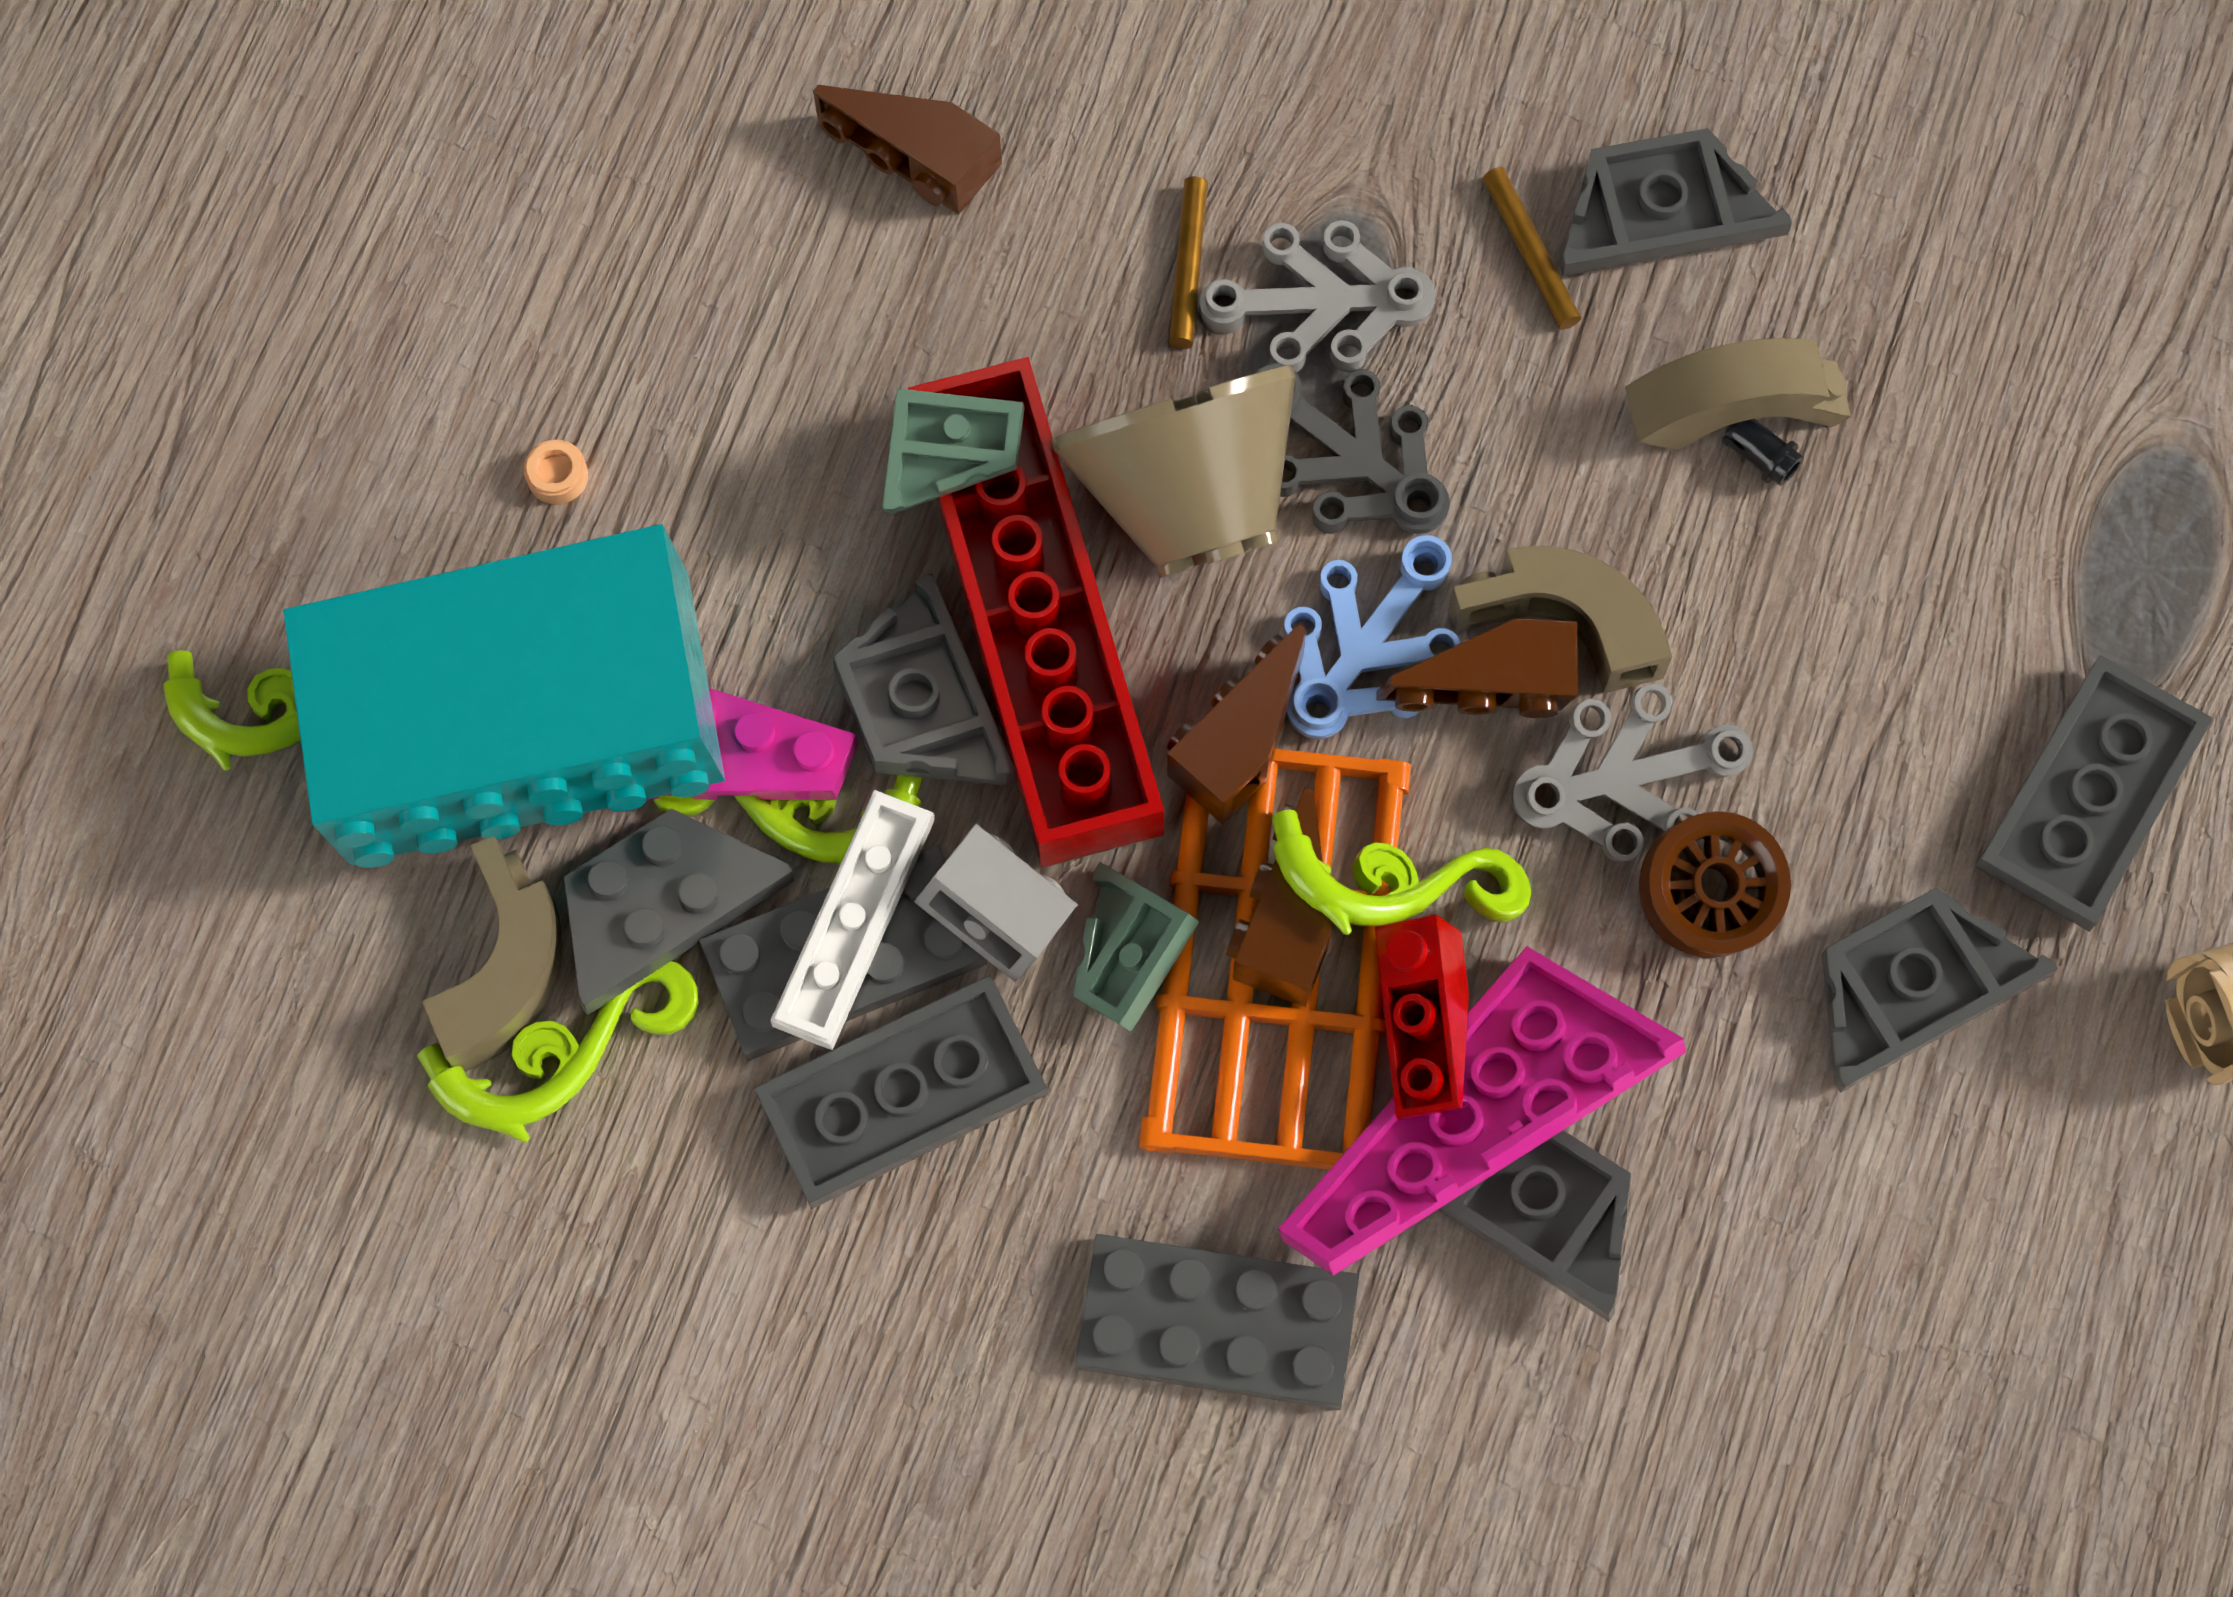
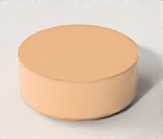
M548 440L542 442L529 452L524 462V476L533 495L542 502L554 505L568 503L577 498L587 485L588 469L584 457L576 446L567 441Z

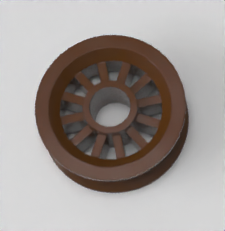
M1723 811L1697 814L1665 831L1647 852L1639 876V895L1642 909L1654 931L1675 949L1703 958L1732 955L1763 941L1775 930L1782 920L1791 892L1788 862L1775 838L1752 819L1736 813ZM1704 839V853L1696 843L1697 840ZM1719 840L1728 842L1721 857ZM1739 850H1741L1748 858L1737 864L1734 860ZM1681 851L1684 852L1691 864L1677 857ZM1753 866L1757 878H1745L1744 871ZM1707 868L1717 870L1726 879L1728 890L1722 902L1710 899L1702 889L1701 877ZM1671 871L1685 877V879L1670 881ZM1745 889H1758L1757 899L1746 894ZM1671 892H1684L1685 898L1675 904ZM1692 906L1695 910L1688 921L1681 912ZM1738 906L1751 912L1747 919ZM1707 914L1709 916V931L1701 928ZM1724 915L1733 927V930L1725 931Z

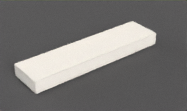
M874 790L770 1020L772 1027L833 1050L935 821L933 812Z

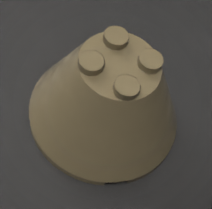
M1292 365L1263 371L1208 387L1207 390L1196 393L1197 395L1175 401L1168 399L1056 436L1054 439H1051L1054 452L1156 566L1159 578L1194 568L1197 565L1214 563L1278 542L1275 529L1296 376Z

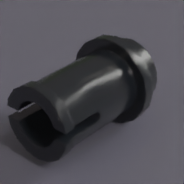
M1756 419L1731 424L1725 432L1726 435L1722 438V443L1730 446L1763 472L1762 480L1765 483L1774 481L1779 486L1784 485L1795 474L1804 460V457L1797 452L1798 444L1795 441L1784 442Z

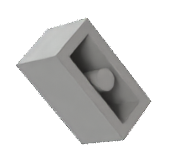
M977 824L974 825L914 901L1014 982L1038 958L1078 905L1064 893L1062 887L1054 879L1047 875L1039 874L1016 856L1005 840L994 834L987 833Z

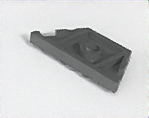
M1708 128L1594 148L1590 152L1560 268L1562 276L1785 236L1790 231L1792 221L1790 215L1783 208L1776 211L1756 190L1758 181L1743 165L1734 162L1728 156L1727 148Z
M932 573L924 575L915 583L916 591L894 611L888 607L871 622L867 633L861 637L853 638L833 656L835 674L874 771L880 774L1003 786L1016 783V770Z
M669 809L564 876L582 1009L589 1015L700 942L699 939L715 933L794 881L793 870L787 863L674 809Z
M1937 888L1930 890L1826 947L1822 953L1835 1085L1840 1093L2051 977L2058 968L2051 959L2043 954L2036 958L2004 938L2007 933L2006 931L1985 918H1977L1970 915L1964 909L1963 904Z
M1564 1130L1438 1209L1608 1322L1615 1314L1631 1189V1173Z

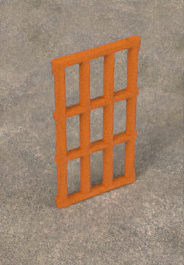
M1276 749L1267 782L1249 799L1240 877L1202 873L1209 812L1186 793L1177 871L1171 872L1169 884L1170 887L1174 888L1173 905L1197 919L1200 892L1238 896L1235 927L1239 919L1251 922L1259 901L1249 896L1262 861L1268 862L1278 769L1316 773L1314 798L1322 860L1330 868L1332 867L1341 776L1379 780L1373 843H1387L1398 848L1403 795L1409 793L1411 764L1398 760L1380 758L1376 760ZM1382 881V886L1375 892V894L1371 895H1387L1391 893L1390 887L1384 881ZM1353 890L1365 895H1370L1366 891ZM1364 926L1355 1015L1317 1011L1321 969L1306 1007L1291 1002V1008L1253 1004L1254 988L1233 980L1235 958L1232 957L1226 1000L1188 996L1195 938L1194 931L1165 977L1162 994L1156 995L1155 1009L1160 1011L1148 1116L1142 1117L1138 1147L1149 1152L1155 1151L1172 1154L1177 1152L1330 1170L1371 1124L1379 1036L1385 1035L1386 1031L1385 1020L1381 1019L1383 998L1375 926ZM1186 1015L1224 1019L1211 1138L1172 1134ZM1250 1022L1289 1026L1276 1145L1237 1141ZM1315 1029L1353 1034L1342 1153L1302 1148Z

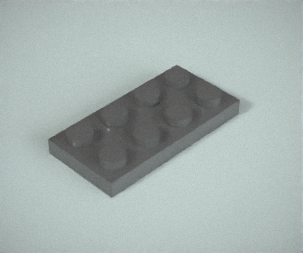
M2099 655L1975 866L2090 932L2100 919L2214 718Z
M939 844L920 852L845 1022L988 965L987 960L914 902L946 862ZM830 887L699 939L747 1061L802 1040V1038L772 1027L770 1020Z
M991 975L754 1088L811 1209L1048 1095V1088Z
M1096 1234L1075 1369L1340 1410L1359 1274L1340 1271L1333 1276L1323 1268Z

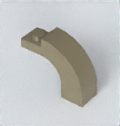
M1766 338L1709 348L1664 364L1625 386L1637 441L1678 451L1720 428L1750 419L1788 417L1834 427L1851 417L1845 394L1846 382L1839 370L1838 363L1820 358L1816 341L1806 339Z
M1523 546L1507 549L1501 575L1496 576L1494 572L1476 573L1463 579L1452 590L1448 611L1455 632L1523 616H1538L1555 621L1577 622V635L1590 652L1603 694L1664 679L1672 659V653L1660 620L1642 592L1613 567L1578 551L1553 546Z
M495 837L485 838L470 845L498 911L499 932L494 950L484 966L471 978L422 1001L446 1060L452 1067L461 1066L464 1071H468L500 1055L513 1045V1040L523 1028L537 1021L553 993L562 961V929L559 914L550 892L543 880L531 884L517 850L515 849L505 854Z

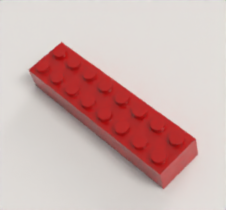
M1029 357L908 387V390L1023 402L1024 405L1017 469L936 498V502L1008 754L1016 770V782L1041 868L1164 835L1163 804L1060 460L1054 452L1051 439H1053Z

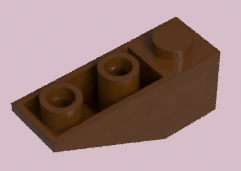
M817 85L813 90L818 124L829 137L839 143L849 141L864 151L868 160L877 169L889 175L893 174V172L897 173L912 183L915 191L925 201L934 206H940L942 203L959 215L1002 164L1000 134L952 102Z
M1515 618L1390 676L1376 691V701H1395L1396 709L1409 712L1431 710L1434 708V704L1458 705V712L1467 715L1491 714L1496 711V707L1519 708V715L1526 718L1554 717L1558 714V711H1561L1578 696L1577 622Z
M1300 623L1285 638L1280 634L1272 637L1257 654L1254 661L1256 666L1241 681L1237 677L1228 680L1212 699L1211 706L1213 709L1198 723L1189 720L1175 732L1167 745L1169 750L1167 753V776L1222 825L1267 782L1304 655L1306 629Z
M1304 787L1297 807L1285 804L1283 810L1290 809L1297 812L1302 834L1310 837L1317 859L1323 862L1314 791ZM1274 831L1273 840L1277 841L1276 833ZM1276 859L1274 864L1262 861L1249 896L1259 902L1251 922L1242 919L1238 920L1226 952L1227 956L1235 958L1233 980L1306 1007L1329 949L1332 932L1331 921L1323 913L1312 908L1293 891L1285 880Z

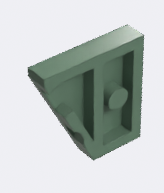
M897 389L882 506L883 511L895 514L1016 470L1024 414L1023 402Z
M1099 862L1093 877V881L1100 885L1095 918H1086L1082 941L1085 954L1082 963L1078 966L1073 996L1132 1032L1200 921L1109 866Z

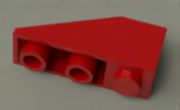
M1437 914L1383 926H1375L1396 1118L1402 1120L1462 1109L1469 1002L1462 932Z

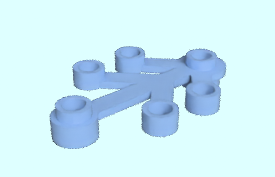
M1422 535L1413 538L1407 543L1403 550L1400 564L1402 576L1362 629L1355 598L1358 580L1356 569L1352 564L1344 560H1333L1323 567L1320 574L1319 588L1322 595L1331 604L1340 658L1325 676L1317 643L1320 639L1322 628L1319 614L1309 607H1297L1287 614L1284 622V637L1292 631L1291 626L1297 621H1307L1314 627V631L1306 635L1304 655L1298 672L1300 683L1294 687L1287 710L1288 720L1297 732L1308 738L1325 739L1337 734L1344 727L1350 716L1390 711L1399 718H1411L1419 713L1398 710L1395 708V701H1376V691L1380 687L1349 690V688L1361 672L1415 665L1435 656L1430 650V646L1435 642L1447 643L1451 648L1461 644L1458 636L1446 628L1434 629L1423 637L1385 642L1423 590L1430 591L1439 588L1447 580L1452 563V554L1444 541L1435 536ZM1420 561H1427L1434 565L1436 572L1429 576L1421 575L1415 571L1414 565ZM1333 574H1342L1348 578L1350 583L1345 588L1338 589L1332 587L1327 579ZM1313 702H1321L1328 707L1330 712L1325 717L1315 718L1309 715L1306 708Z

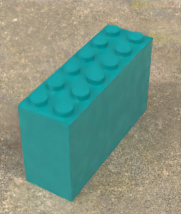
M663 524L283 609L312 825L350 865L356 864L363 868L380 867L391 863L395 855L418 850L427 854L442 853L455 848L458 841L480 836L483 838L495 837L496 839L509 838L518 834L520 827L542 822L549 825H567L582 819L583 813L609 808L612 811H629L643 806L646 803V799L667 794H672L676 797L696 796L706 792L709 789V785L726 781L689 575Z

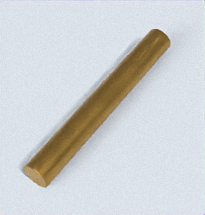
M1503 167L1491 169L1482 179L1558 327L1561 330L1573 327L1581 320V316L1505 169Z
M1197 176L1186 178L1183 187L1169 344L1177 349L1191 348L1194 341L1208 187L1207 180Z

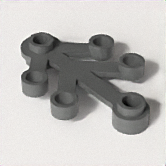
M1280 363L1268 364L1259 369L1257 373L1287 365ZM1358 369L1349 373L1344 381L1343 400L1352 409L1354 438L1300 396L1301 381L1294 370L1296 380L1290 422L1334 456L1296 459L1291 455H1285L1284 469L1290 470L1295 478L1286 483L1282 482L1280 497H1288L1295 494L1301 485L1367 480L1383 493L1345 497L1336 491L1324 492L1316 498L1313 505L1312 519L1314 525L1324 533L1333 534L1342 531L1348 522L1392 519L1398 527L1410 533L1422 534L1437 529L1448 515L1450 498L1445 486L1434 476L1428 474L1424 444L1428 418L1425 412L1417 406L1405 405L1398 408L1392 416L1390 435L1393 441L1401 446L1403 472L1401 474L1382 459L1376 405L1379 400L1381 386L1379 378L1373 372L1366 369ZM1357 384H1365L1371 388L1372 393L1365 397H1359L1351 391V388ZM1404 420H1412L1419 425L1420 429L1414 433H1406L1399 428L1398 424ZM1413 499H1421L1428 504L1429 509L1425 512H1414L1409 509L1407 503ZM1333 505L1342 511V515L1337 519H1327L1321 514L1320 510L1325 506Z

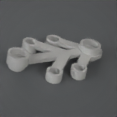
M1339 220L1328 225L1324 232L1323 251L1334 262H1346L1371 285H1348L1299 245V233L1292 225L1276 223L1271 225L1264 233V256L1273 264L1284 265L1309 287L1244 290L1238 283L1222 279L1208 284L1203 289L1199 304L1201 322L1207 329L1218 334H1229L1237 331L1246 321L1247 315L1312 313L1294 332L1280 333L1274 337L1270 344V364L1292 365L1295 372L1303 368L1306 355L1350 311H1373L1356 330L1340 331L1332 339L1330 350L1332 364L1341 371L1352 372L1364 365L1367 353L1394 325L1409 327L1425 320L1434 308L1436 291L1431 279L1422 271L1411 267L1392 269L1360 243L1359 230L1351 222ZM1336 236H1345L1352 243L1347 247H1337L1331 240ZM1283 238L1292 245L1287 249L1279 250L1274 248L1271 242L1275 239ZM1408 289L1415 292L1416 296L1406 300L1398 297L1395 291ZM1219 296H1227L1233 298L1235 302L1230 306L1221 307L1215 304L1213 300ZM1348 344L1355 346L1360 353L1354 357H1345L1340 354L1338 349ZM1291 347L1299 355L1294 359L1287 360L1281 358L1277 352L1281 348Z
M1647 684L1633 693L1630 700L1631 711L1595 771L1571 776L1590 739L1604 734L1611 724V713L1607 705L1597 699H1587L1578 703L1571 710L1569 716L1570 727L1547 765L1533 766L1525 770L1517 778L1512 789L1513 808L1519 818L1532 827L1546 829L1563 823L1602 846L1604 854L1609 859L1616 862L1630 861L1635 859L1643 849L1644 839L1640 830L1630 823L1612 825L1578 801L1603 795L1664 833L1673 827L1674 821L1679 815L1689 818L1700 813L1689 807L1676 809L1641 788L1640 785L1703 769L1717 777L1738 774L1751 761L1753 754L1752 742L1747 733L1741 728L1734 725H1721L1704 733L1697 745L1632 761L1653 724L1666 718L1672 709V697L1669 691L1659 684ZM1646 692L1656 694L1661 701V709L1657 715H1649L1642 709L1641 699ZM1584 708H1593L1600 715V725L1595 731L1585 729L1580 722V714ZM1724 738L1733 740L1738 747L1737 757L1732 762L1724 760L1719 755L1718 746ZM1541 784L1549 785L1555 792L1556 799L1550 808L1539 806L1535 800V790ZM1621 830L1631 836L1633 843L1631 850L1625 855L1616 852L1612 845L1614 834Z

